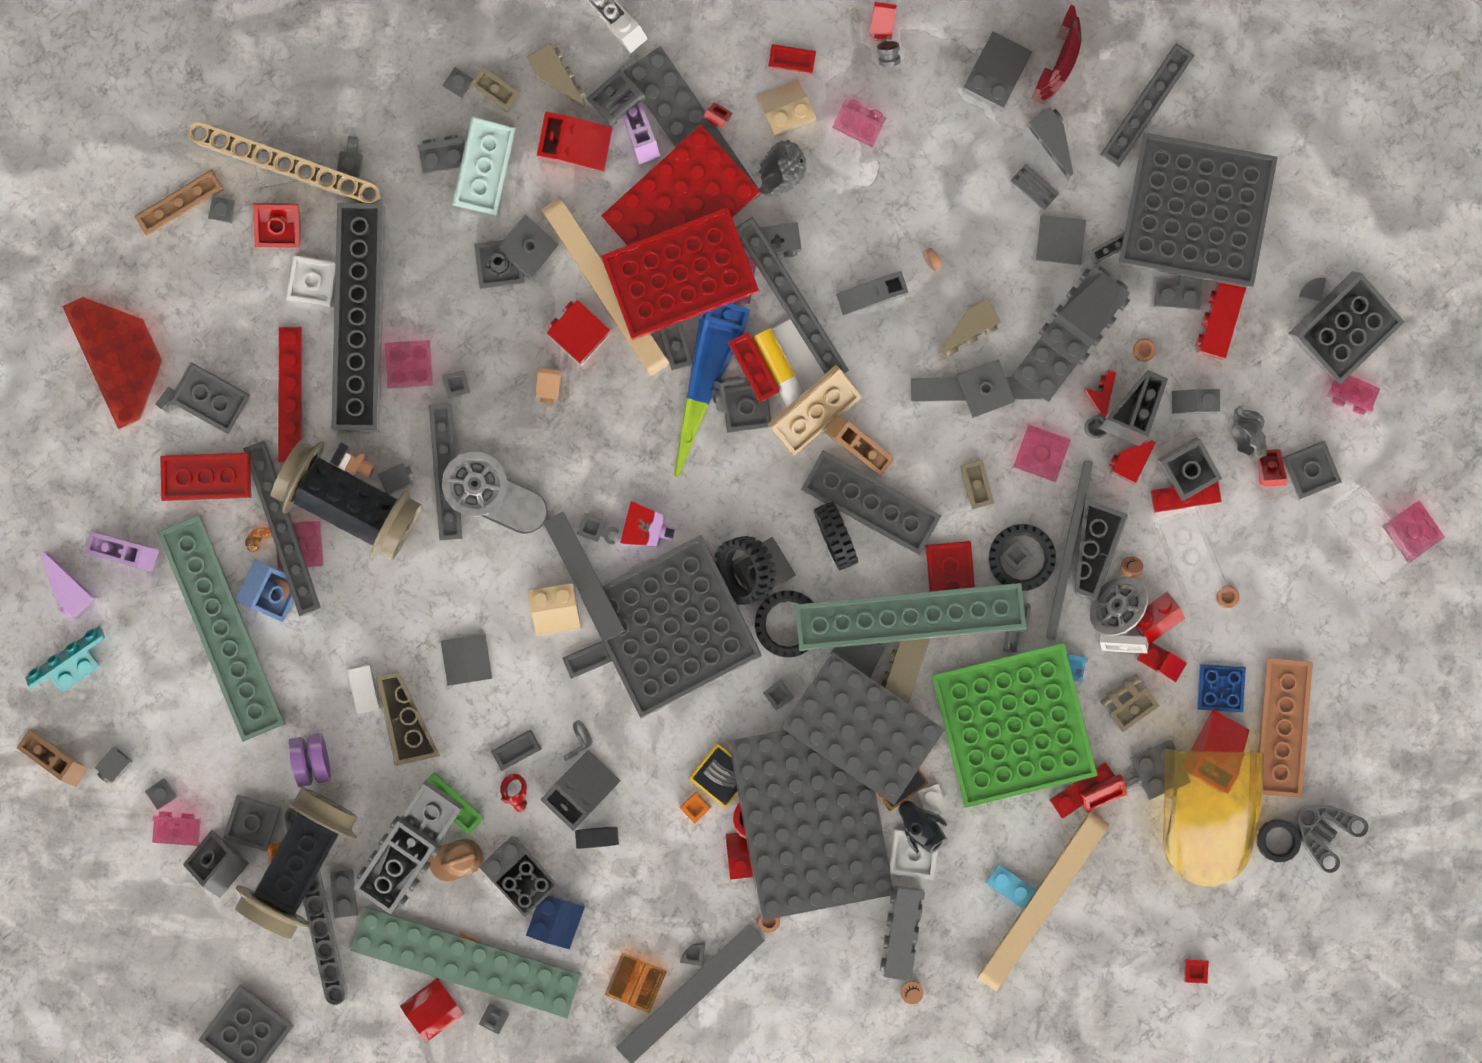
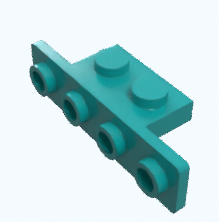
M100 626L90 629L77 642H71L61 653L48 658L45 664L39 668H33L25 677L28 687L32 689L50 677L63 693L100 667L99 663L88 650L105 639L103 629Z

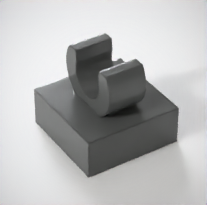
M489 1003L479 1025L499 1035L509 1013Z

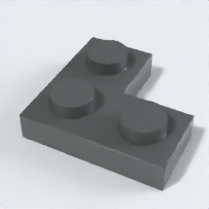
M1179 275V285L1157 283L1154 307L1200 310L1202 279Z

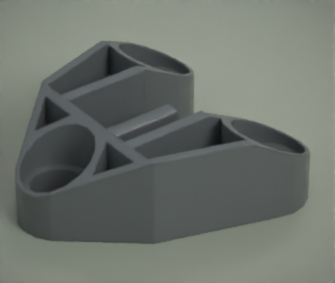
M1303 806L1297 812V824L1301 835V843L1322 871L1327 873L1336 872L1340 867L1339 857L1327 845L1315 837L1311 831L1314 830L1330 843L1338 832L1322 820L1323 816L1353 837H1363L1367 834L1368 823L1362 817L1334 806ZM1305 810H1311L1314 814V819L1309 823L1302 820V813ZM1357 820L1361 821L1364 825L1363 831L1358 834L1354 833L1351 828L1352 823ZM1327 856H1332L1335 859V866L1332 869H1326L1323 865V860Z

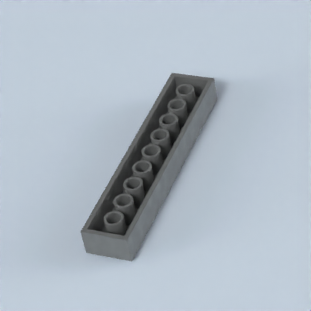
M337 203L331 429L334 431H380L385 206L383 204Z

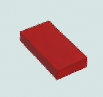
M772 44L768 67L813 74L816 51Z
M1121 774L1080 792L1083 809L1086 813L1127 795L1124 778Z

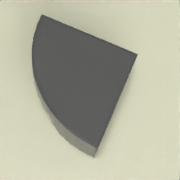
M1317 278L1308 282L1300 291L1299 297L1322 301L1326 278Z
M696 943L688 947L684 951L680 963L703 966L705 943Z

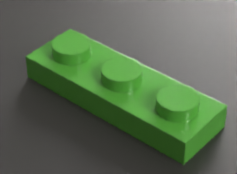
M433 772L426 781L464 806L454 822L470 835L484 817Z

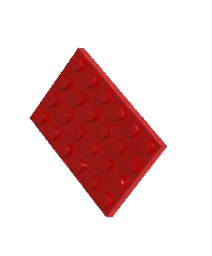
M700 125L605 211L601 217L626 245H630L726 207L729 208L731 216L734 218L761 191L708 131Z
M728 207L601 255L632 341L760 292Z

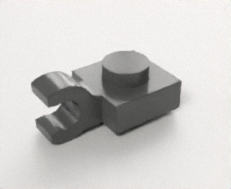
M348 136L347 152L340 151L337 171L353 177H360L363 159L362 154H357L359 143L357 137Z

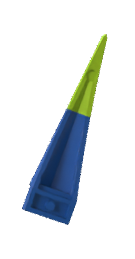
M730 303L704 313L702 318L699 319L674 472L675 477L680 476L693 440L712 399V391L714 390L713 380L721 379L733 355L728 342L743 335L750 309Z

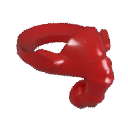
M510 774L501 782L500 793L502 797L500 799L504 803L512 805L517 812H522L527 806V801L524 800L527 793V783L521 775ZM514 780H519L521 783L520 792L515 796H509L507 793L508 785Z

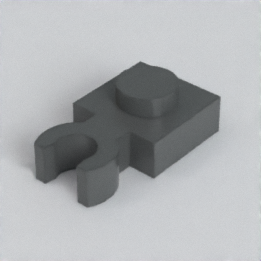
M585 513L577 534L596 542L599 541L601 536L604 537L607 543L615 544V541L610 540L608 535L612 531L619 533V530L615 527L605 528V520Z

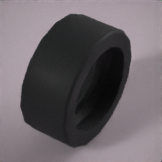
M1273 819L1266 822L1259 829L1257 847L1266 859L1273 862H1287L1298 854L1301 847V835L1291 822ZM1274 828H1284L1291 834V848L1283 854L1272 853L1267 848L1266 836Z
M618 827L590 828L575 831L577 849L619 845Z

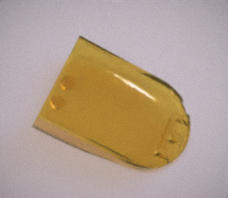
M1166 749L1163 847L1168 863L1183 879L1200 886H1217L1237 877L1248 864L1253 851L1261 810L1264 753L1250 750V752H1209Z

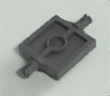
M1168 740L1130 758L1135 770V777L1124 781L1126 789L1128 790L1140 785L1148 799L1151 800L1190 782L1191 780L1187 772L1181 770L1189 752L1181 755L1176 750L1173 741Z

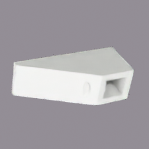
M586 0L630 53L648 39L639 24L616 0Z

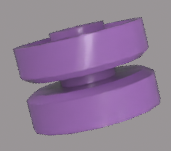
M322 733L309 735L307 741L308 748L302 737L289 739L290 761L298 787L311 785L313 775L318 783L331 781L330 762Z

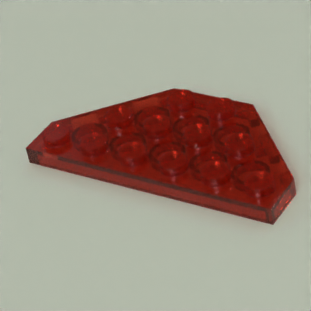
M85 297L62 306L117 428L120 430L140 421L163 361L144 319Z

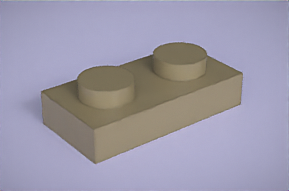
M485 67L481 68L470 84L471 87L506 112L520 95V92Z
M983 460L960 465L971 508L976 509L994 504Z

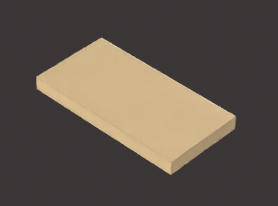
M835 365L769 422L768 426L790 453L795 456L821 434L836 415L841 416L862 396L840 368Z

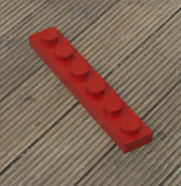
M279 327L278 463H285L293 448L302 440V327Z

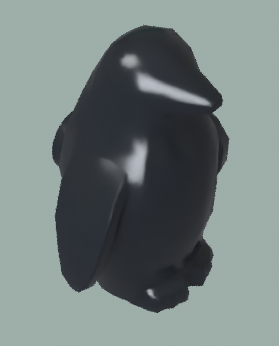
M909 800L901 803L898 811L911 848L916 853H919L916 845L918 843L930 854L939 850L948 841V838L937 822L947 826L946 821L939 814L923 810Z

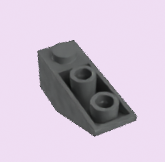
M902 271L837 293L836 296L844 316L906 296L909 292Z

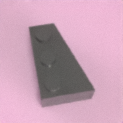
M1147 370L1098 429L1140 446L1150 434L1168 378Z

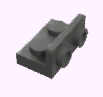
M450 135L444 137L443 141L435 142V139L423 140L422 144L417 145L423 175L460 168L464 151L462 137L458 138L457 135Z

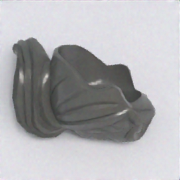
M1238 406L1234 410L1233 416L1237 424H1234L1231 431L1233 438L1238 444L1237 450L1253 460H1258L1267 455L1266 436L1262 432L1265 422L1264 418L1258 412L1243 410L1242 406Z

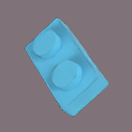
M999 864L986 881V884L1022 909L1025 908L1036 892L1034 888Z

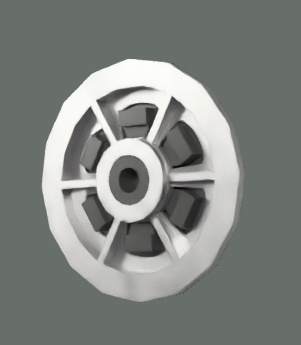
M470 451L458 455L449 462L443 473L442 490L445 500L454 510L463 515L478 517L491 513L501 504L506 495L507 478L504 468L495 458L484 452Z
M1123 576L1113 579L1104 585L1097 602L1093 600L1090 607V621L1094 629L1106 636H1117L1135 627L1144 616L1148 605V592L1143 583L1134 577Z

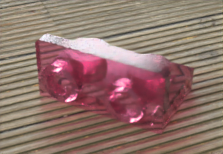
M846 99L832 128L873 147L887 118L876 109L869 110L863 107L862 103L857 100Z
M1349 376L1341 384L1334 380L1327 397L1332 398V403L1344 407L1346 404L1353 407V412L1365 416V413H1372L1374 409L1372 407L1380 388Z
M159 811V815L152 816L154 821L152 843L199 846L201 818H195V814L181 813V817L172 816V812Z

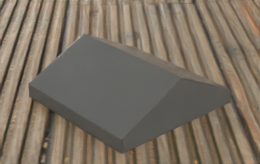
M486 634L441 641L447 686L493 679Z

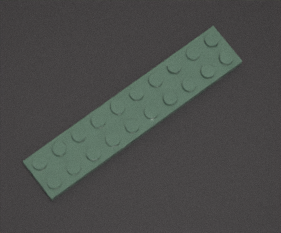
M201 515L158 531L157 533L242 742L285 725Z
M1021 583L795 605L799 651L1026 629Z
M368 907L363 908L350 950L564 1018H568L581 976L580 973L472 941Z

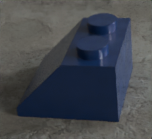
M549 894L536 906L526 936L570 950L585 906Z

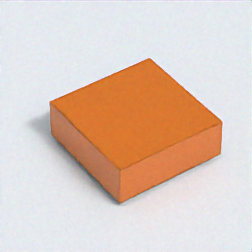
M697 792L691 795L679 807L694 824L711 809Z

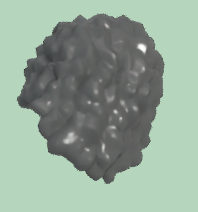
M790 140L780 141L767 152L765 159L759 164L761 166L759 173L762 180V186L759 190L762 195L770 197L788 192L804 178L806 158L798 144L792 143Z

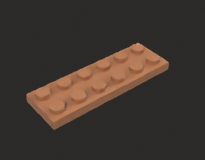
M1266 658L1255 794L1302 798L1313 662Z

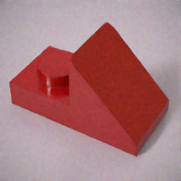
M1109 370L1105 372V375L1100 376L1098 388H1102L1101 392L1086 388L1083 390L1097 413L1104 418L1108 413L1116 372Z
M1267 450V455L1258 459L1260 485L1264 487L1287 486L1281 450Z
M1154 643L1148 645V653H1140L1136 659L1175 683L1187 664L1172 652H1168Z
M738 833L725 834L730 880L753 877L747 840Z

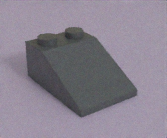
M992 31L962 92L1002 112L1033 51Z

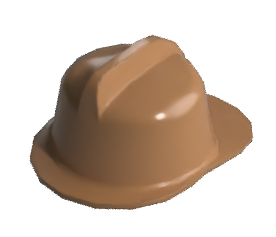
M469 839L457 840L443 845L435 858L431 856L430 870L435 877L443 881H453L465 877L479 869L483 861L482 850L477 843Z

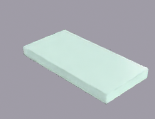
M471 117L452 205L494 216L497 215L516 127Z

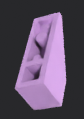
M628 93L618 102V106L622 105L633 93ZM639 101L622 117L638 162L641 164L661 156L642 102Z
M90 532L85 549L86 554L151 572L154 570L159 552L157 549L95 532Z
M42 552L40 556L57 603L62 606L59 610L68 618L71 616L79 618L96 598L48 552Z

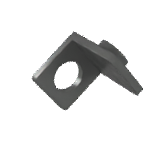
M736 376L713 380L714 390L712 391V398L714 403H716L718 411L727 412L724 386L745 382L744 378Z

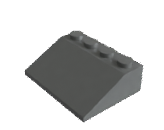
M1352 271L1288 334L1338 384H1341L1405 321L1362 273Z

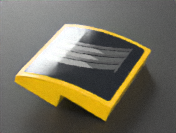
M716 743L688 778L726 809L736 797L738 791L731 754Z

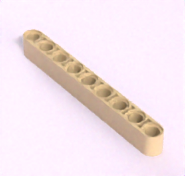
M201 122L193 123L189 127V137L194 143L359 203L378 204L381 199L379 189L370 182ZM200 128L205 129V136L202 139H196L194 136L196 130ZM225 136L227 139L226 144L222 147L216 146L217 138ZM240 144L248 145V150L245 154L237 153V147ZM261 152H269L267 161L260 162L258 160V155ZM289 159L291 162L289 168L285 170L280 169L279 164L281 160ZM306 166L311 167V175L302 177L300 174L302 168ZM325 174L333 175V181L328 185L322 184V177ZM349 181L353 182L355 185L353 191L344 192L343 185ZM368 189L376 191V196L372 200L364 198V193Z
M558 197L543 207L541 211L648 374L652 376L668 366L669 362L650 334L632 341L604 263L562 199Z
M1092 811L1087 814L1037 887L1032 898L1025 908L1022 909L990 956L977 979L993 990H998L1110 825L1108 822Z

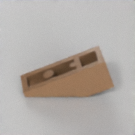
M836 415L824 431L833 441L879 476L884 474L895 459L852 423L839 415Z
M28 729L17 747L18 750L57 779L74 787H77L88 769L77 759Z

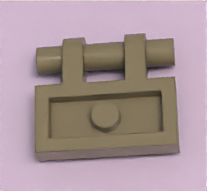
M1137 675L1130 680L1128 678L1122 682L1123 685L1114 691L1110 690L1106 693L1107 696L1100 700L1104 708L1110 704L1115 706L1116 709L1109 713V715L1122 732L1160 706L1147 687L1140 692L1135 688V686L1142 682ZM1129 691L1133 697L1122 704L1119 698Z

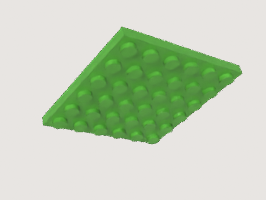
M1065 643L932 675L965 808L1098 776Z

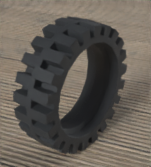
M832 501L815 508L814 514L838 570L840 571L857 564L859 561L856 551L834 502Z
M1017 524L1002 530L993 540L989 550V565L994 577L1002 585L1021 583L1022 591L1033 590L1044 584L1053 573L1056 564V550L1052 540L1040 528L1029 524ZM1025 535L1032 537L1039 542L1044 551L1045 560L1043 567L1031 579L1019 580L1012 578L1001 565L1000 554L1002 547L1014 536Z
M741 536L725 541L718 547V551L714 555L717 558L715 562L736 604L747 605L766 598L769 595L768 593L772 592V586L775 585L776 581L772 578L776 576V571L772 570L775 567V563L770 562V559L773 557L771 553L766 554L768 548L762 546L760 540H756L755 537ZM737 549L744 551L754 564L756 584L752 591L745 590L738 583L734 575L732 566L733 556Z
M785 590L770 595L762 602L755 616V632L762 646L770 653L780 657L791 658L800 656L809 650L799 651V644L788 647L773 641L766 629L767 615L779 603L789 601L797 604H808L814 602L800 592Z

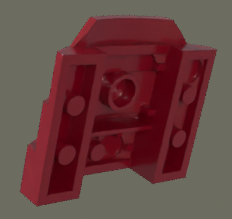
M1070 5L1057 34V38L1065 40L1054 69L1044 68L1031 99L1039 103H1046L1061 89L1078 58L1082 37L1080 19L1077 17L1074 5Z

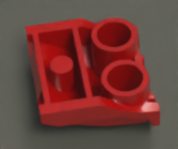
M439 978L433 980L400 1005L405 1016L426 1042L465 1014L444 988Z

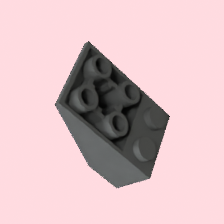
M587 750L540 800L574 831L621 780L592 752Z
M511 836L479 866L524 917L558 887L557 883L534 856L514 836Z

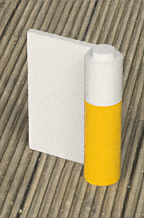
M790 319L752 337L757 350L780 391L786 407L824 375L821 367Z

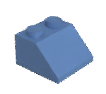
M255 559L237 595L236 601L283 622L294 599L289 587L288 597L281 601L284 597V590L271 581L282 579L288 584L284 572ZM275 589V594L271 596L272 591Z

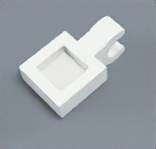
M939 784L917 791L923 810H929L943 818L940 807L946 804Z

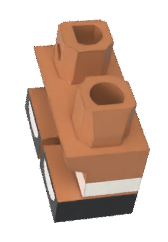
M340 442L330 463L355 476L361 473L370 478L376 466L366 461L367 456L364 454H360L356 458L349 455L351 448Z

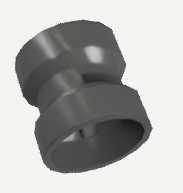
M1096 415L1088 419L1084 427L1087 436L1092 439H1099L1106 435L1107 432L1098 429L1106 418Z

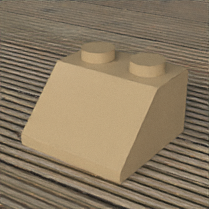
M798 79L756 97L774 139L816 121L814 111Z
M573 583L528 590L536 636L581 629Z

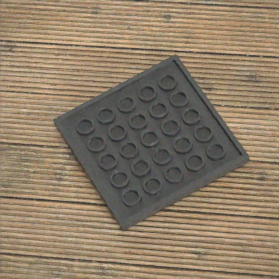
M1143 133L1119 264L1253 289L1278 157Z
M702 535L603 586L626 630L607 642L604 641L583 601L641 719L762 657Z

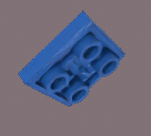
M1200 664L1197 710L1214 709L1216 711L1243 712L1246 667Z

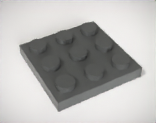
M239 985L198 1041L228 1063H267L294 1027V1024L242 985Z

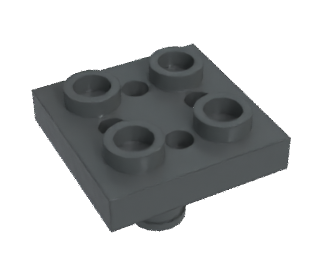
M503 240L474 244L480 289L525 284L524 274L497 251L496 248Z

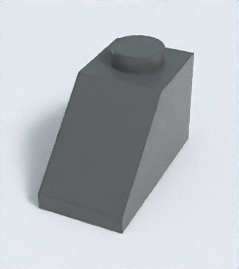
M1220 389L1172 391V414H1217L1220 412Z

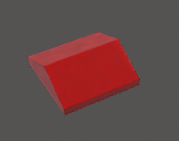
M253 203L255 247L300 248L301 220L299 204Z

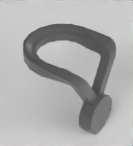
M580 720L573 723V730L581 746L564 755L565 761L578 755V752L590 747L593 743L586 726ZM577 726L581 729L585 736V739L587 741L586 745L578 731Z

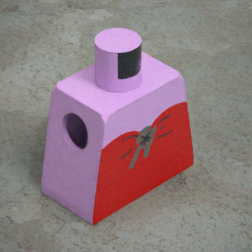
M630 501L620 543L623 545L657 547L659 538L673 541L676 528L663 525L664 515Z

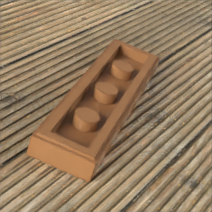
M210 170L134 217L145 235L149 236L224 189L214 172Z

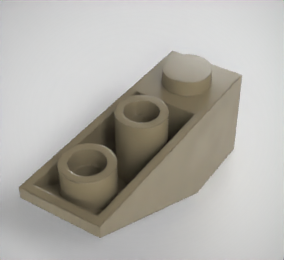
M548 44L527 56L531 67L540 81L581 107L585 105L583 99L586 96L581 87H575L572 79L575 77L570 68H564L561 60L564 58L558 47L553 49L552 45Z
M988 298L966 311L940 350V356L945 354L949 357L959 351L958 346L964 343L966 346H969L978 341V335L985 332L987 336L998 330L997 325L1001 321Z

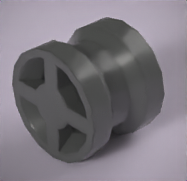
M887 41L877 45V51L880 53L878 58L879 65L892 67L900 64L901 57L898 55L900 50L898 42Z

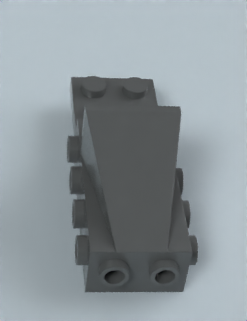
M1094 266L1091 270L1086 268L1079 278L1082 281L1078 288L1074 286L1065 296L1069 300L1064 306L1059 304L1052 314L1055 319L1051 324L1045 323L1039 331V334L1042 336L1012 375V377L1047 403L1078 363L1083 365L1090 355L1087 353L1088 349L1092 345L1096 347L1103 338L1100 334L1105 327L1109 329L1117 318L1114 317V314L1117 310L1123 311L1130 302L1127 298L1130 294L1127 291L1129 287L1120 280L1115 282L1109 277L1110 273L1101 266L1098 268Z
M425 781L401 818L396 816L391 823L390 828H392L390 834L385 833L378 843L381 845L378 851L374 850L367 861L370 864L367 868L363 867L356 878L359 881L354 890L390 915L397 907L402 908L409 898L406 896L408 890L413 892L420 882L417 879L420 873L424 875L431 865L428 860L431 856L435 858L442 849L440 842L464 806L428 781Z

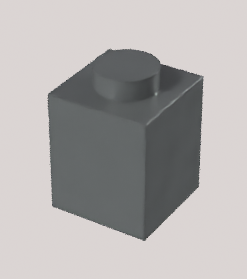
M403 463L377 474L385 492L389 495L414 485L412 479L415 478L410 466L405 467Z
M112 747L95 769L99 771L97 775L104 782L108 783L110 781L114 783L133 761L117 747Z

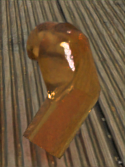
M270 527L253 529L245 540V546H247L248 551H257L262 539L273 537Z

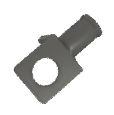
M1026 603L1025 608L1026 629L1005 631L1003 651L1009 652L1010 643H1012L1011 652L1016 653L1018 651L1019 633L1028 632L1030 603Z

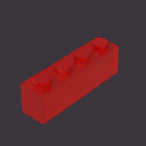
M1217 282L1215 291L1211 290L1208 299L1211 307L1209 313H1204L1201 324L1205 326L1203 334L1199 333L1195 344L1196 347H1199L1197 353L1220 360L1226 359L1246 287Z

